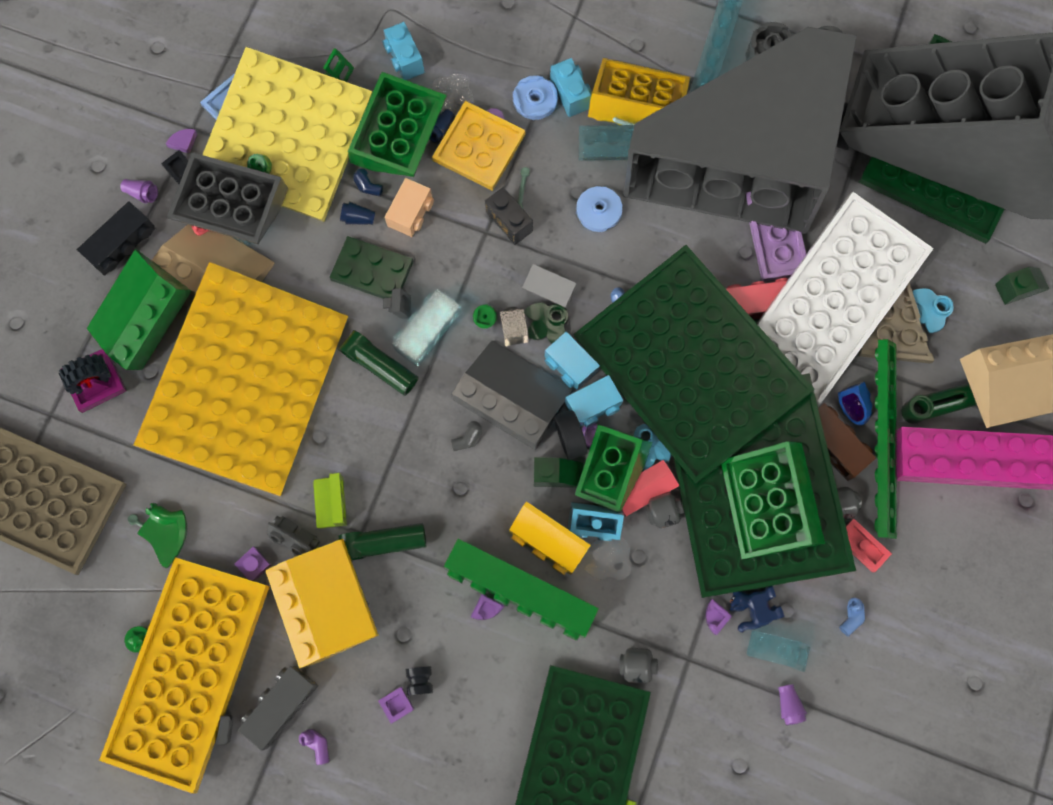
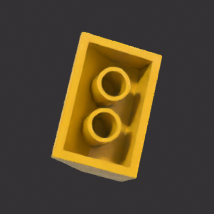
M527 501L509 529V533L512 534L511 539L522 547L525 544L533 549L531 553L542 561L547 558L554 563L552 568L564 576L566 573L572 575L591 546Z

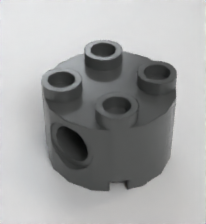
M766 22L762 24L752 34L746 51V61L789 38L794 33L792 32L791 34L788 31V27L782 23Z

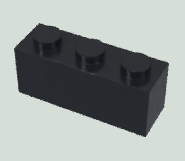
M128 201L76 250L105 276L108 272L113 271L125 256L130 255L142 240L150 237L156 227L140 210Z

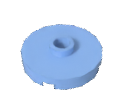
M538 75L521 79L513 91V105L516 111L524 118L531 120H540L548 117L555 110L558 102L557 89L550 80L547 81ZM533 98L539 99L538 101H532Z
M596 186L588 188L580 195L577 201L576 214L585 228L594 232H604L618 224L622 215L623 205L620 197L613 190L607 187ZM601 205L603 209L598 210L596 209V206Z

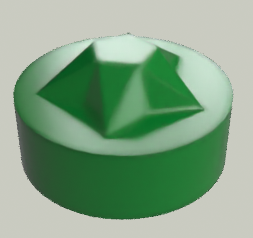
M253 154L247 161V168L270 174L272 165L266 155Z
M480 305L473 312V321L480 328H490L497 321V312L491 305Z
M136 626L128 630L124 643L129 651L140 652L148 628Z

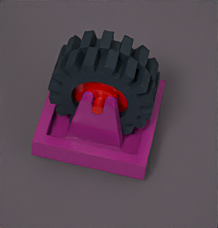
M103 349L90 355H85L84 358L78 357L76 361L71 360L68 362L69 365L65 364L59 370V376L67 393L70 392L78 411L81 413L127 391L114 361Z

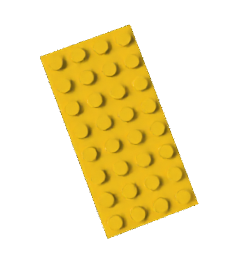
M175 557L99 761L192 794L198 792L218 735L220 717L226 713L270 586Z

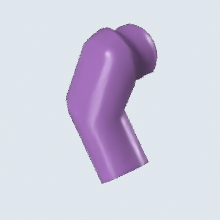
M308 729L299 735V743L315 751L316 765L329 763L326 738L315 730Z

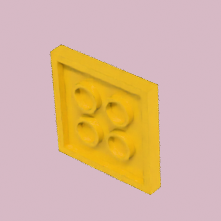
M465 101L433 154L432 160L493 191L526 132L524 129Z

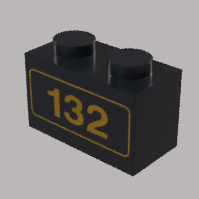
M504 187L485 200L486 213L514 245L533 232V220Z

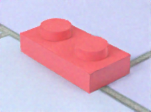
M854 518L846 524L852 554L872 573L876 572L892 553Z

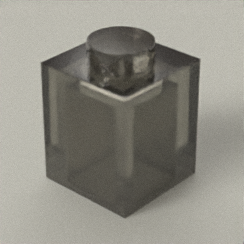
M509 307L500 312L505 346L527 343L528 330L524 309Z

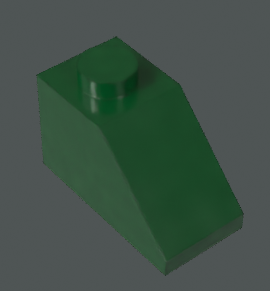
M1027 267L1009 273L995 284L1004 305L1049 290L1040 269L1035 267Z
M534 457V487L577 488L583 471V463L563 458Z

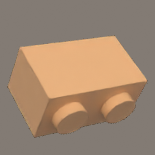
M405 178L385 215L387 227L413 237L415 231H419L422 227L425 212H429L432 208L434 199L432 198L431 188Z

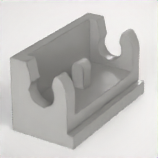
M533 264L522 289L566 308L577 289V284Z

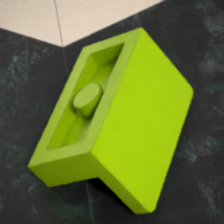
M340 473L329 474L330 478L315 479L313 481L316 527L319 529L347 526L344 479Z

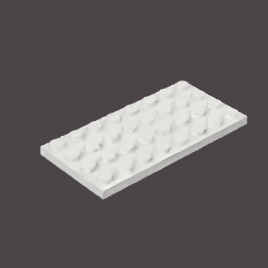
M851 192L757 323L802 375L810 373L818 407L934 249L854 192Z

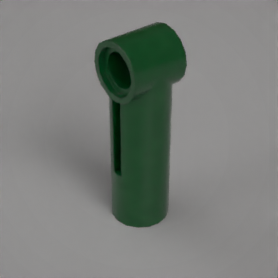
M355 330L351 332L339 348V351L351 361L359 363L404 396L411 392L418 381L417 375L378 349L365 336Z
M965 383L930 394L917 395L902 406L901 413L904 420L908 423L918 424L923 420L977 406L969 383ZM956 398V400L934 406L935 403ZM914 405L921 409V414L915 412Z
M423 523L338 535L339 540H344L351 561L364 559L368 556L427 547Z

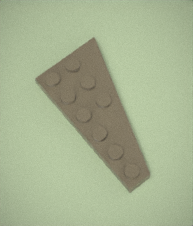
M908 283L859 351V357L875 358L878 340L888 339L896 344V360L930 364L934 362L933 355L929 352L926 333L923 332L919 320L920 314L910 283Z

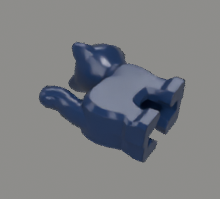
M773 586L749 594L742 591L733 593L730 599L731 608L729 611L742 612L748 608L751 621H744L739 624V632L755 630L768 625L773 620L785 617L780 605L777 607L773 605L770 608L768 604L769 600L776 597Z

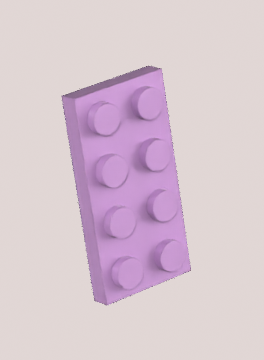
M746 192L747 203L750 205L752 204L751 192ZM753 221L749 222L761 280L766 282L780 278H790L806 256L802 233L789 231L785 228L779 229L774 228V226L760 225Z

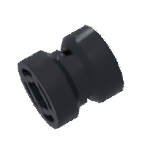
M431 666L406 669V677L411 682L407 687V695L433 693V685L428 682L432 674Z

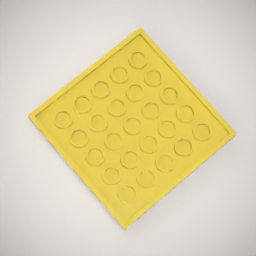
M245 47L203 155L247 167V161L251 155H266L272 165L270 174L281 177L288 187L282 207L324 222L349 160V146L373 92Z

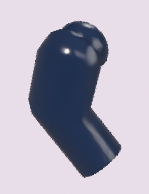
M360 168L355 171L353 180L359 191L381 197L383 185L371 183L367 176L368 172L365 169Z

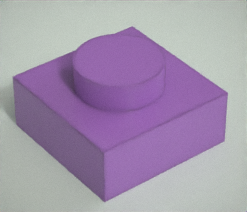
M254 546L235 563V566L244 576L254 582L265 570L272 566Z
M402 687L378 700L391 724L415 710Z

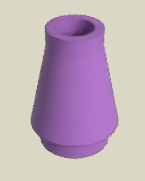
M124 179L121 182L120 188L122 192L129 194L144 204L152 203L157 198L158 188L151 181Z
M794 685L779 687L781 719H784L786 726L805 722V714L807 712L794 689Z

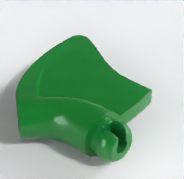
M150 503L151 507L149 509L146 507L145 510L149 518L137 534L152 545L160 564L164 568H169L175 557L177 558L186 539V516L183 509L171 512L162 506H158L156 503Z

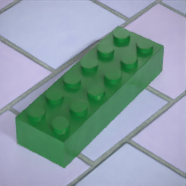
M457 539L444 565V568L448 571L447 575L451 579L459 583H463L466 580L471 583L470 587L483 595L488 591L494 594L493 598L495 601L505 606H508L510 602L518 606L516 610L527 617H531L534 614L541 618V624L551 629H554L556 625L564 629L563 635L576 641L579 637L582 639L586 637L599 609L460 539Z

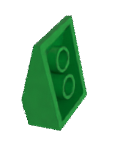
M598 424L575 496L621 512L645 466L652 442Z

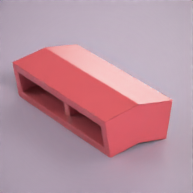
M664 460L641 472L621 510L625 517L649 504L651 498L668 493L679 486Z

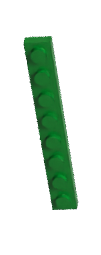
M888 339L878 340V348L875 349V358L878 362V371L875 373V382L878 386V395L875 397V407L878 410V419L875 421V431L878 434V444L875 445V456L878 459V468L875 470V481L878 483V493L875 494V506L878 508V518L875 519V531L880 538L897 539L896 344Z

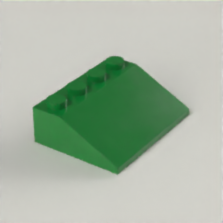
M381 72L349 146L348 156L350 163L371 171L414 177L447 95Z
M135 249L86 329L104 352L125 370H143L192 290L139 250Z
M787 441L730 457L722 464L742 559L825 544L802 443Z

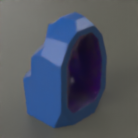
M865 382L838 392L839 403L847 418L857 425L867 423L872 415L873 405L870 399L871 394Z

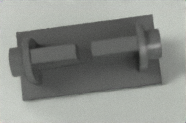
M276 516L272 523H268L267 535L276 544H283L290 548V551L296 556L311 551V548L313 550L316 549L320 542L317 540V536L303 528L297 535L294 534L298 525L284 516Z

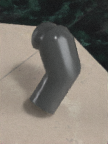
M477 421L468 423V429L463 437L451 439L453 451L471 448L477 444L482 435V427Z

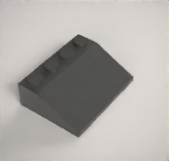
M192 152L167 218L259 244L281 210L288 187L279 176Z
M491 341L465 372L453 390L452 397L458 404L536 450L552 425L554 416L559 414L565 404V398L571 395L573 389L496 342Z

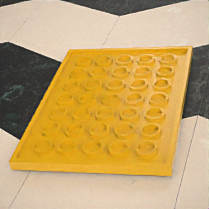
M209 262L133 445L280 497L348 316Z

